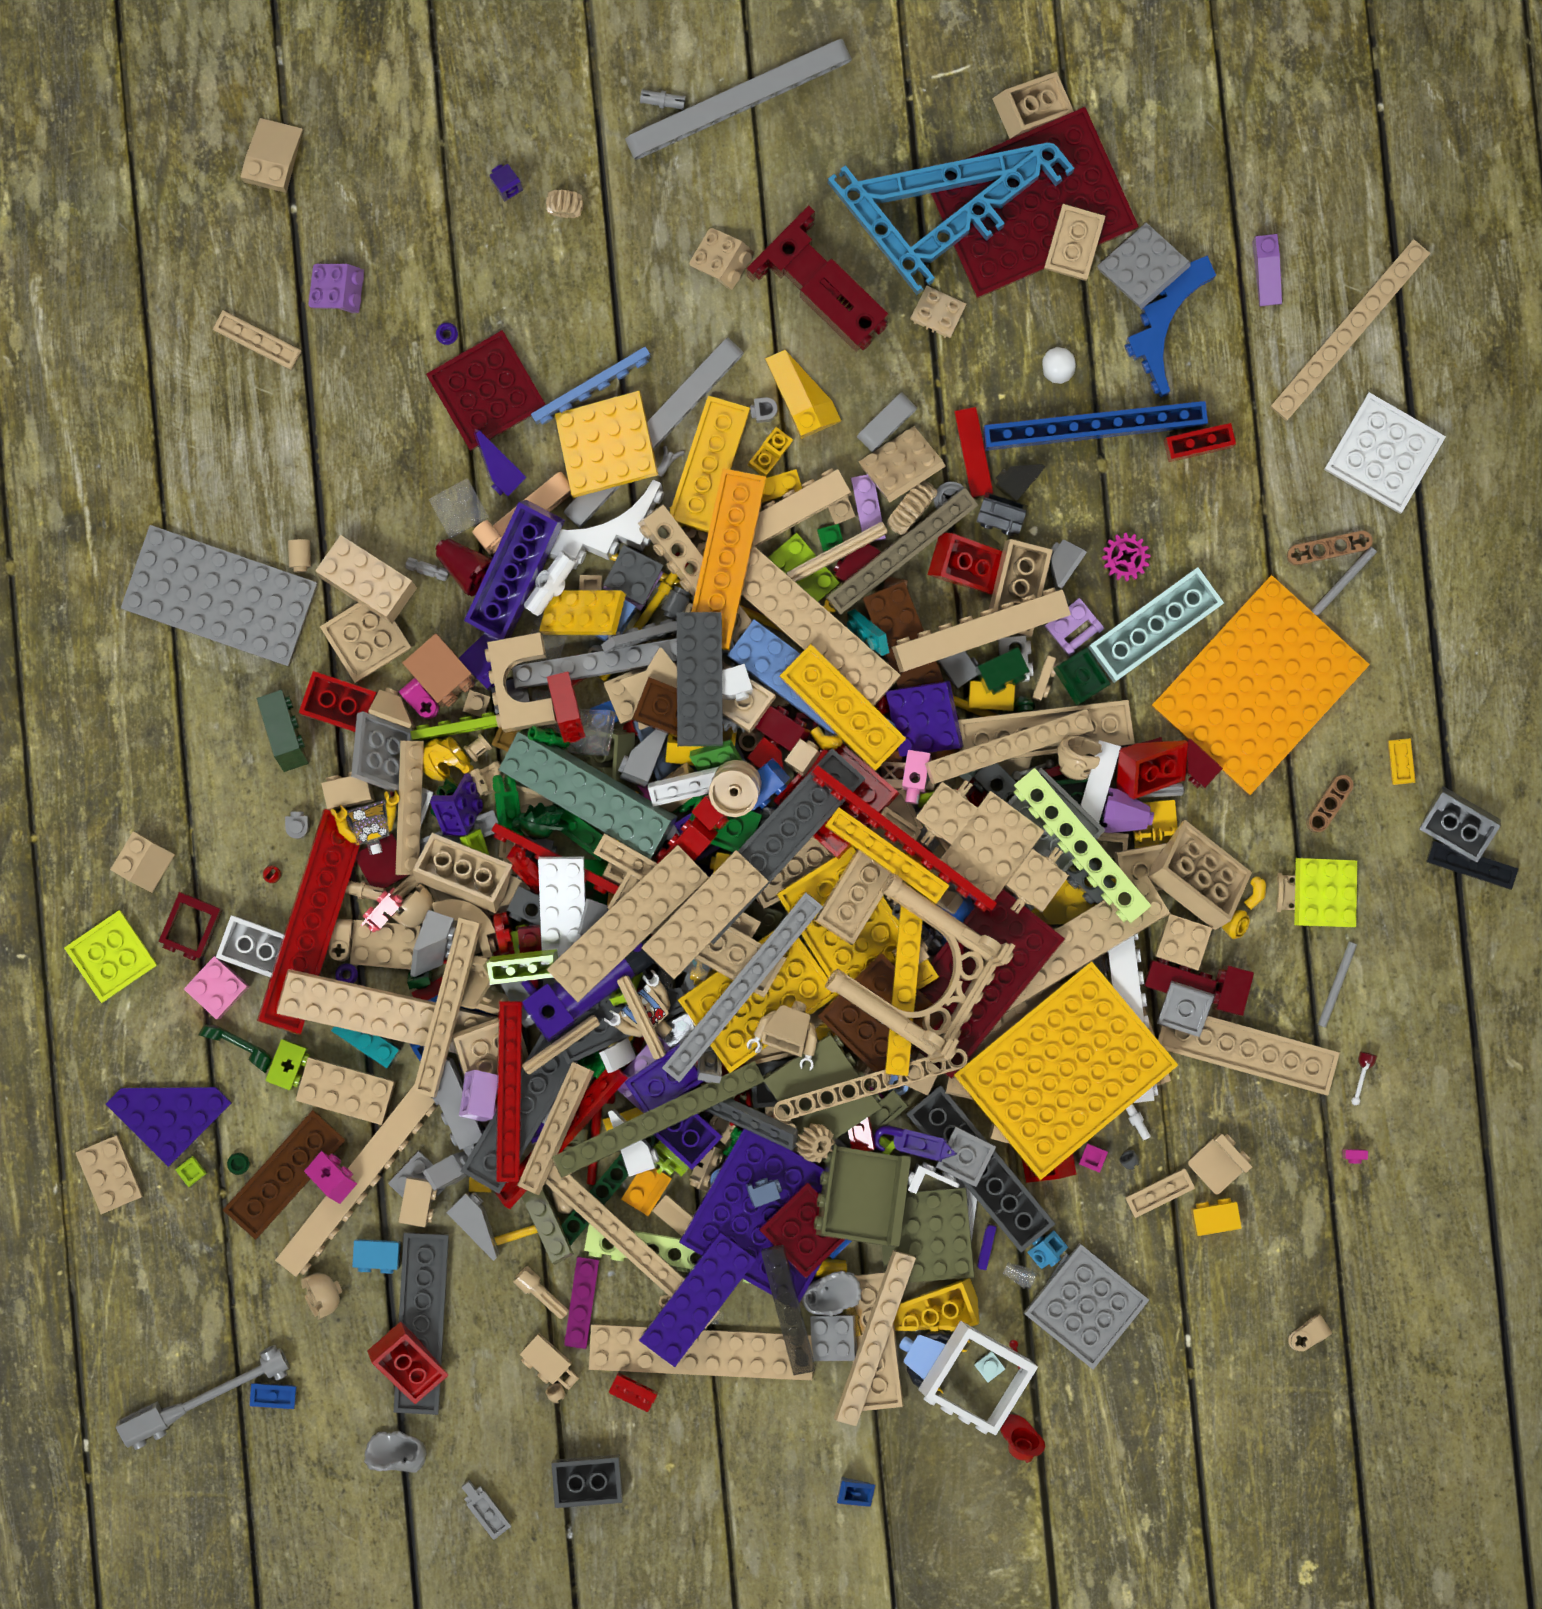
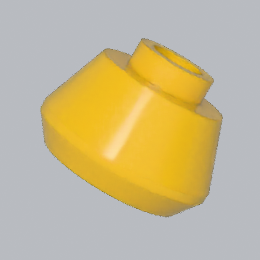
M1235 910L1231 921L1222 926V929L1230 938L1237 939L1246 933L1250 922L1247 912Z

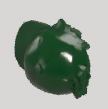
M541 802L535 807L529 805L526 813L518 814V817L512 821L511 828L519 827L526 836L536 840L548 838L554 830H568L569 823L566 820L560 819L564 813L563 808H559L556 804L544 806Z

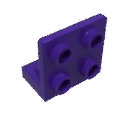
M485 632L459 657V660L489 691L494 684L490 683L489 671L492 670L491 662L486 660L485 649H488L487 642L499 639Z
M465 773L453 796L433 795L430 800L443 835H468L483 808V802L478 795L476 784L470 773Z

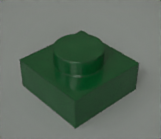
M431 970L416 977L410 976L411 972H408L407 984L409 990L415 988L424 989L431 984Z

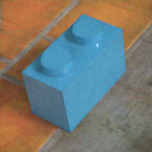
M355 1239L352 1267L358 1268V1272H371L372 1268L380 1269V1273L392 1274L394 1270L399 1269L401 1241Z

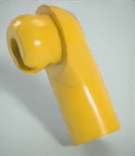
M816 727L810 732L823 750H831L832 748L835 750L843 744V740L838 735L825 736L820 727Z
M1259 876L1252 878L1250 884L1253 887V894L1244 901V904L1250 910L1259 904L1266 895V882Z

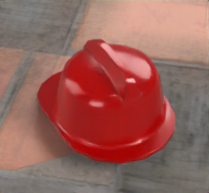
M1008 1415L1000 1431L1008 1442L1009 1453L1014 1458L1029 1463L1034 1456L1044 1452L1045 1441L1026 1419L1019 1415Z

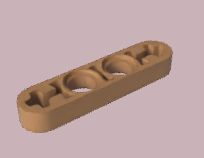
M1357 531L1297 544L1287 551V560L1290 564L1296 566L1363 552L1371 547L1373 542L1372 536L1366 531ZM1359 535H1362L1364 539L1367 538L1368 542L1364 544V547L1361 544L1353 545L1354 550H1351V542L1358 540ZM1336 540H1343L1346 543L1345 551L1338 552L1335 549L1334 543ZM1316 544L1322 545L1325 549V553L1321 557L1313 554V547ZM1308 546V554L1311 559H1307L1308 555L1301 556L1300 561L1292 558L1291 555L1295 552L1294 549L1301 553L1305 552V547Z

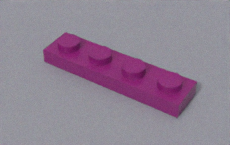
M577 1256L564 1346L587 1348L599 1259Z

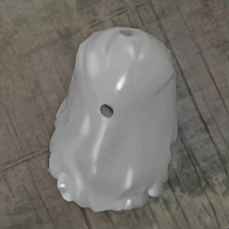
M838 1271L823 1278L812 1280L801 1300L806 1310L812 1314L829 1315L832 1317L833 1315L840 1314L844 1309L858 1305L862 1290L860 1282L853 1273Z
M394 1431L392 1433L378 1432L367 1443L364 1463L370 1470H397L416 1473L423 1467L427 1452L423 1442L401 1431Z

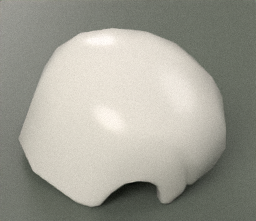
M1055 347L1048 350L1043 357L1044 376L1052 383L1062 384L1069 381L1074 375L1076 362L1074 355L1068 349Z

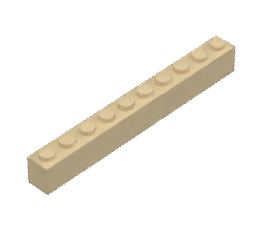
M414 1086L410 1089L348 1169L353 1173L352 1178L357 1185L341 1204L326 1196L276 1258V1262L295 1277L299 1276L300 1273L303 1276L312 1266L309 1263L314 1256L318 1258L326 1248L323 1245L328 1238L332 1240L340 1230L337 1226L343 1220L346 1223L354 1213L351 1210L356 1203L360 1205L368 1195L365 1193L370 1185L374 1187L381 1179L379 1173L383 1168L388 1170L396 1160L393 1158L394 1154L398 1150L402 1152L408 1145L409 1141L407 1138L411 1133L416 1134L423 1126L421 1120L425 1115L430 1117L437 1106L434 1105L433 1097L413 1092Z

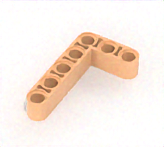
M558 472L524 500H528L551 512L571 495L569 481L562 472ZM516 507L493 526L488 520H485L472 531L473 535L491 557H494Z

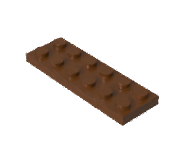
M312 1110L227 1204L223 1211L257 1240L311 1180L304 1171L321 1151L327 1155L334 1154L346 1139L318 1113Z

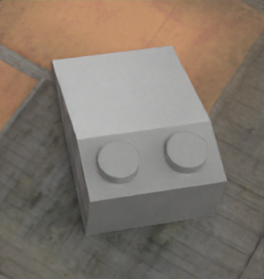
M655 729L630 752L629 756L624 755L618 769L619 772H622L620 779L645 788L667 733Z
M467 1192L446 1213L494 1261L500 1254L485 1207L482 1205L484 1201L476 1192L472 1194Z

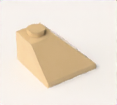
M386 688L385 691L379 689L368 713L407 729L415 730V725L403 699L398 696L399 692Z

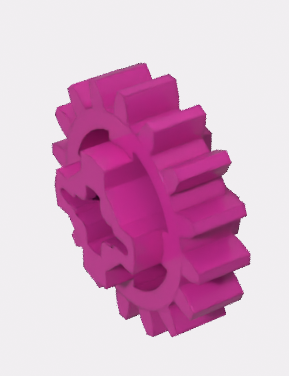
M1124 533L1122 539L1117 534L1115 535V542L1112 540L1107 542L1110 548H1103L1107 555L1102 556V560L1107 561L1103 566L1104 569H1111L1108 574L1109 576L1115 573L1117 574L1116 580L1123 576L1125 582H1128L1129 576L1136 580L1137 572L1141 575L1145 573L1142 567L1149 566L1145 559H1149L1150 555L1145 554L1149 547H1142L1141 545L1143 539L1137 542L1135 534L1128 538L1127 533ZM1125 543H1130L1134 545L1136 548H1129L1126 546ZM1117 547V556L1111 559L1112 551ZM1123 552L1126 555L1133 554L1128 563L1126 560L1118 561L1123 556ZM1138 556H1141L1140 564L1136 568L1134 561ZM1116 567H1124L1127 572L1120 571Z

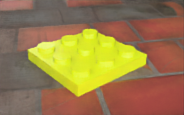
M1296 858L1294 925L1356 927L1357 861Z
M121 910L64 947L101 1003H104L158 966Z

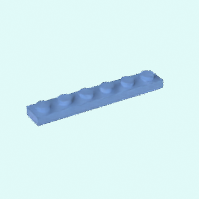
M646 346L533 412L531 416L535 423L539 424L541 422L542 425L548 423L553 419L552 415L557 412L563 413L572 408L571 404L574 402L587 400L592 396L590 393L596 389L602 391L611 385L610 381L618 378L620 380L629 374V370L635 366L638 369L649 362L647 359L651 358Z

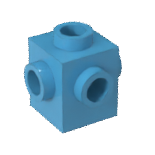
M1053 1230L1043 1237L1042 1235L1033 1242V1246L1027 1253L1043 1269L1048 1264L1052 1267L1061 1260L1060 1255L1068 1246Z

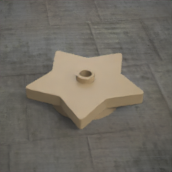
M659 647L645 671L620 680L621 684L637 702L640 700L648 677L677 688V667L661 647ZM638 722L640 730L649 727Z

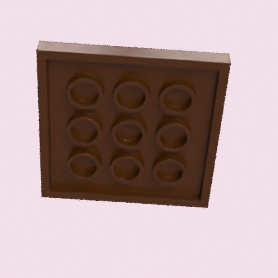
M881 952L854 980L891 1004L895 965ZM916 987L914 1012H919L932 1006L933 1003ZM839 994L817 1017L874 1073L885 1070L889 1028ZM940 1012L930 1014V1026L932 1029L943 1019V1015ZM922 1017L913 1018V1022L924 1029ZM911 1043L912 1050L915 1047V1045Z

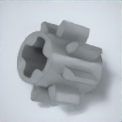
M930 928L929 935L923 941L929 949L926 952L927 955H936L941 950L942 944L940 940L943 937L937 931Z

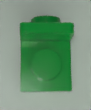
M839 524L817 529L823 553L843 543Z

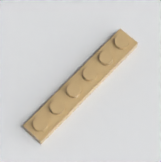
M400 741V799L398 802L396 849L397 875H414L413 868L420 855L424 741Z
M572 1062L517 1186L540 1195L554 1163L552 1157L557 1155L594 1071Z

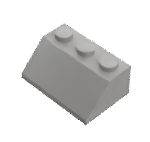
M430 910L427 911L413 949L410 976L416 977L443 965L445 958H448L456 927H453L454 918Z

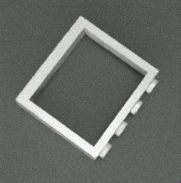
M960 1321L918 1390L925 1396L924 1400L934 1406L935 1403H938L944 1412L952 1415L953 1412L959 1415L958 1419L968 1425L971 1422L976 1424L975 1428L982 1433L987 1434L990 1432L997 1435L1038 1366L1025 1356ZM969 1339L1020 1367L988 1421L936 1394Z

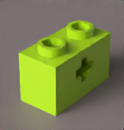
M281 1039L265 1081L287 1090H293L294 1087H298L302 1078L299 1072L302 1066H306L307 1059L310 1057V1054L307 1053L309 1048L286 1039ZM292 1060L291 1064L294 1065V1069L286 1071L287 1066L284 1065V1062Z

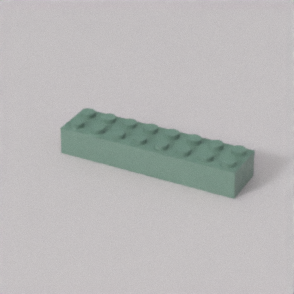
M522 729L517 732L498 769L499 771L649 859H652L659 853L678 816L659 805L653 807L652 801L560 747L555 745L547 746L545 743L529 740V729Z

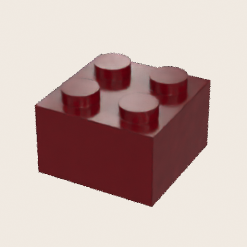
M1223 966L1222 969H1219L1216 976V981L1219 984L1217 991L1213 992L1212 1009L1243 1016L1254 972L1232 966Z

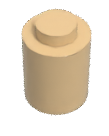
M298 539L288 541L289 568H293L294 572H307V568L311 567L310 540Z

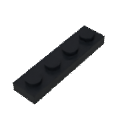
M1432 841L1426 863L1509 890L1513 888L1519 869L1482 856L1477 863L1453 848L1436 841Z

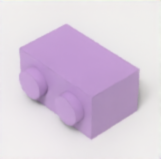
M478 1070L465 1072L459 1112L460 1117L482 1122L493 1119L496 1113L495 1099L498 1075Z

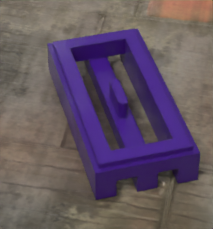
M992 1224L986 1225L977 1267L982 1270H987L996 1232V1226Z

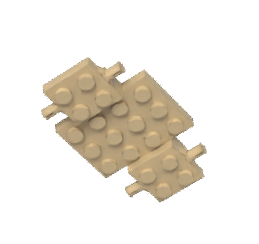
M964 780L958 790L952 789L941 782L915 817L928 831L920 842L928 847L936 836L950 846L940 860L992 900H995L1005 886L1018 897L1012 908H1010L1013 911L1015 910V913L1019 914L1025 904L1032 905L1040 912H1043L1069 876L1059 869L1055 863L1063 852L1055 847L1049 857H1045L1032 849L1044 833V830L993 792L989 791L977 808L965 796L973 786L971 783L968 784L967 780Z

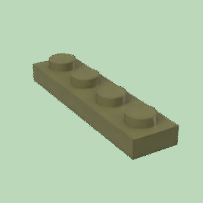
M894 1089L880 1101L881 1109L869 1116L873 1136L879 1127L887 1126L909 1106ZM847 1131L839 1139L851 1148Z
M544 1187L540 1195L527 1190L522 1195V1199L551 1263L556 1265L574 1255Z

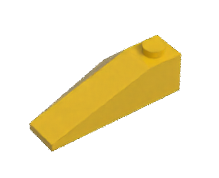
M786 350L765 358L800 439L841 422L833 401Z
M965 1278L901 1302L894 1319L895 1331H955L960 1321L971 1327L980 1324L978 1297L971 1279Z

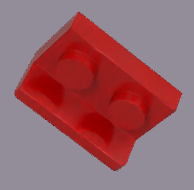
M619 1372L609 1390L610 1394L645 1412L650 1410L658 1395L657 1391Z

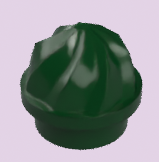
M1020 696L1014 701L1013 711L1015 713L1030 712L1035 709V703L1032 702L1030 697Z

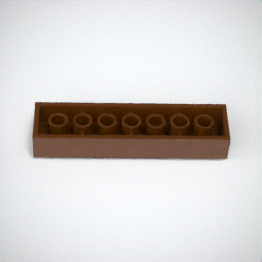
M899 582L864 596L863 600L872 623L886 633L889 653L886 654L889 665L901 675L896 681L898 687L905 688L944 682L936 661L905 672L899 671L892 647L897 645V640L906 637L913 640L918 638V633L924 631L905 582ZM960 748L929 753L933 761L960 752Z

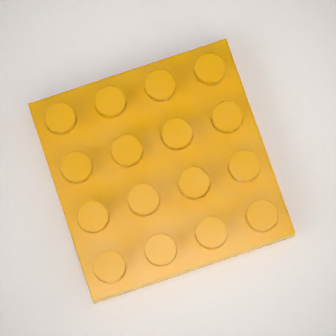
M640 391L555 414L573 498L658 475Z

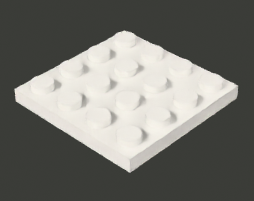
M1369 392L1324 470L1401 514L1446 436Z

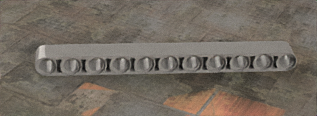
M843 39L836 40L626 137L625 141L634 160L643 158L844 66L852 61V58Z
M727 337L649 419L647 424L653 451L743 356L744 352L731 339ZM620 486L576 497L565 509L564 514L581 528Z

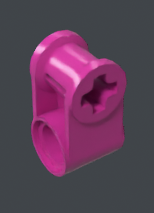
M415 677L398 691L420 716L426 719H432L437 716L439 712L437 702ZM425 704L431 705L430 709L432 711L430 713L423 712Z

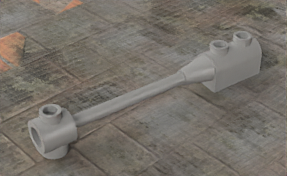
M272 1345L260 1352V1366L185 1403L161 1409L157 1401L118 1420L116 1429L127 1448L133 1446L135 1450L140 1449L147 1444L145 1439L151 1436L155 1440L164 1437L167 1434L166 1429L186 1414L187 1411L264 1373L268 1378L274 1376L275 1380L284 1378L288 1374L286 1370L290 1368L284 1352L281 1348L277 1349L276 1345Z

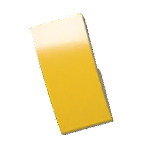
M775 427L749 461L748 466L760 475L767 477L791 445L793 439Z

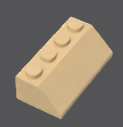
M432 833L413 868V874L416 882L496 913L507 891L512 873V864Z

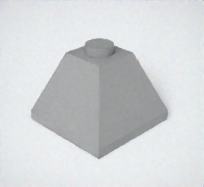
M1064 539L1060 544L1056 542L1051 548L1053 551L1050 559V568L1056 591L1063 588L1087 553L1085 550Z

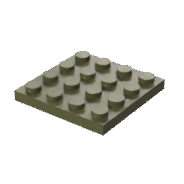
M966 1187L917 1191L916 1194L906 1192L900 1245L898 1247L882 1246L884 1272H886L893 1250L916 1257L907 1283L975 1277Z

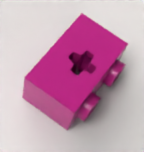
M321 1151L304 1172L327 1197L341 1204L357 1183L352 1178L353 1173L345 1166L341 1167L340 1163L342 1161L333 1153L327 1155Z

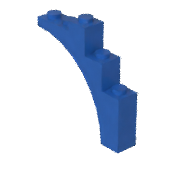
M1208 255L1191 262V266L1159 294L1164 296L1163 299L1146 305L1141 310V321L1149 329L1128 337L1126 340L1127 344L1124 345L1127 355L1133 357L1134 361L1143 358L1144 361L1141 362L1146 374H1150L1152 378L1150 382L1154 394H1159L1160 398L1170 393L1163 361L1164 341L1169 323L1176 310L1188 296L1216 277Z

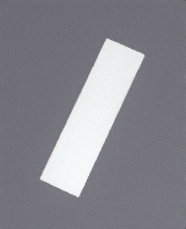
M1100 740L1099 744L1102 745V752L1096 755L1099 756L1100 762L1095 769H1091L1081 807L1098 823L1121 746Z

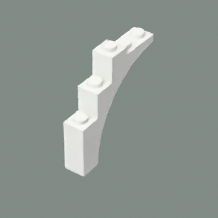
M652 480L644 495L630 509L609 522L587 529H561L548 558L555 560L560 551L563 550L577 560L573 569H576L578 564H582L586 557L585 550L607 560H610L611 556L617 553L620 546L619 541L643 551L645 545H650L651 540L642 535L638 522L654 510L656 504H660L664 496L662 484Z

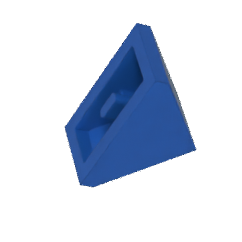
M841 1477L837 1503L871 1507L875 1484Z

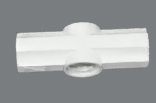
M563 550L560 551L548 570H543L538 574L535 581L536 587L524 603L525 608L537 616L541 615L553 596H559L563 592L565 579L577 563V560Z

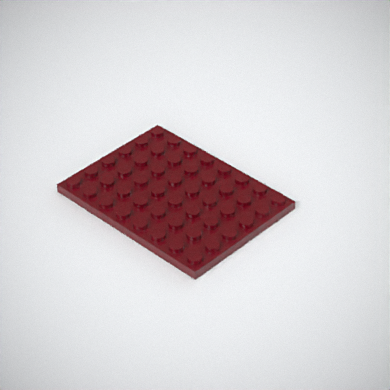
M1086 107L966 158L970 159L1043 143H1052L1059 148L1074 167L1073 173L1067 176L1066 170L1059 163H1055L1052 166L1056 175H1060L1062 178V182L1057 186L1052 183L1040 168L1038 180L1001 209L993 208L1005 223L1001 230L998 231L996 224L989 217H986L982 223L988 231L992 232V237L986 241L976 227L970 223L969 234L953 245L977 299L1044 270L1063 204L1105 216L1097 246L1139 228ZM1049 151L1042 153V157L1047 161L1054 158L1053 154ZM948 171L945 173V178L951 181L955 180L957 175L953 171ZM1014 178L1007 181L1008 186L1011 188L1019 186V182ZM996 180L930 193L942 222ZM981 206L972 208L973 213L976 215L984 213V209Z

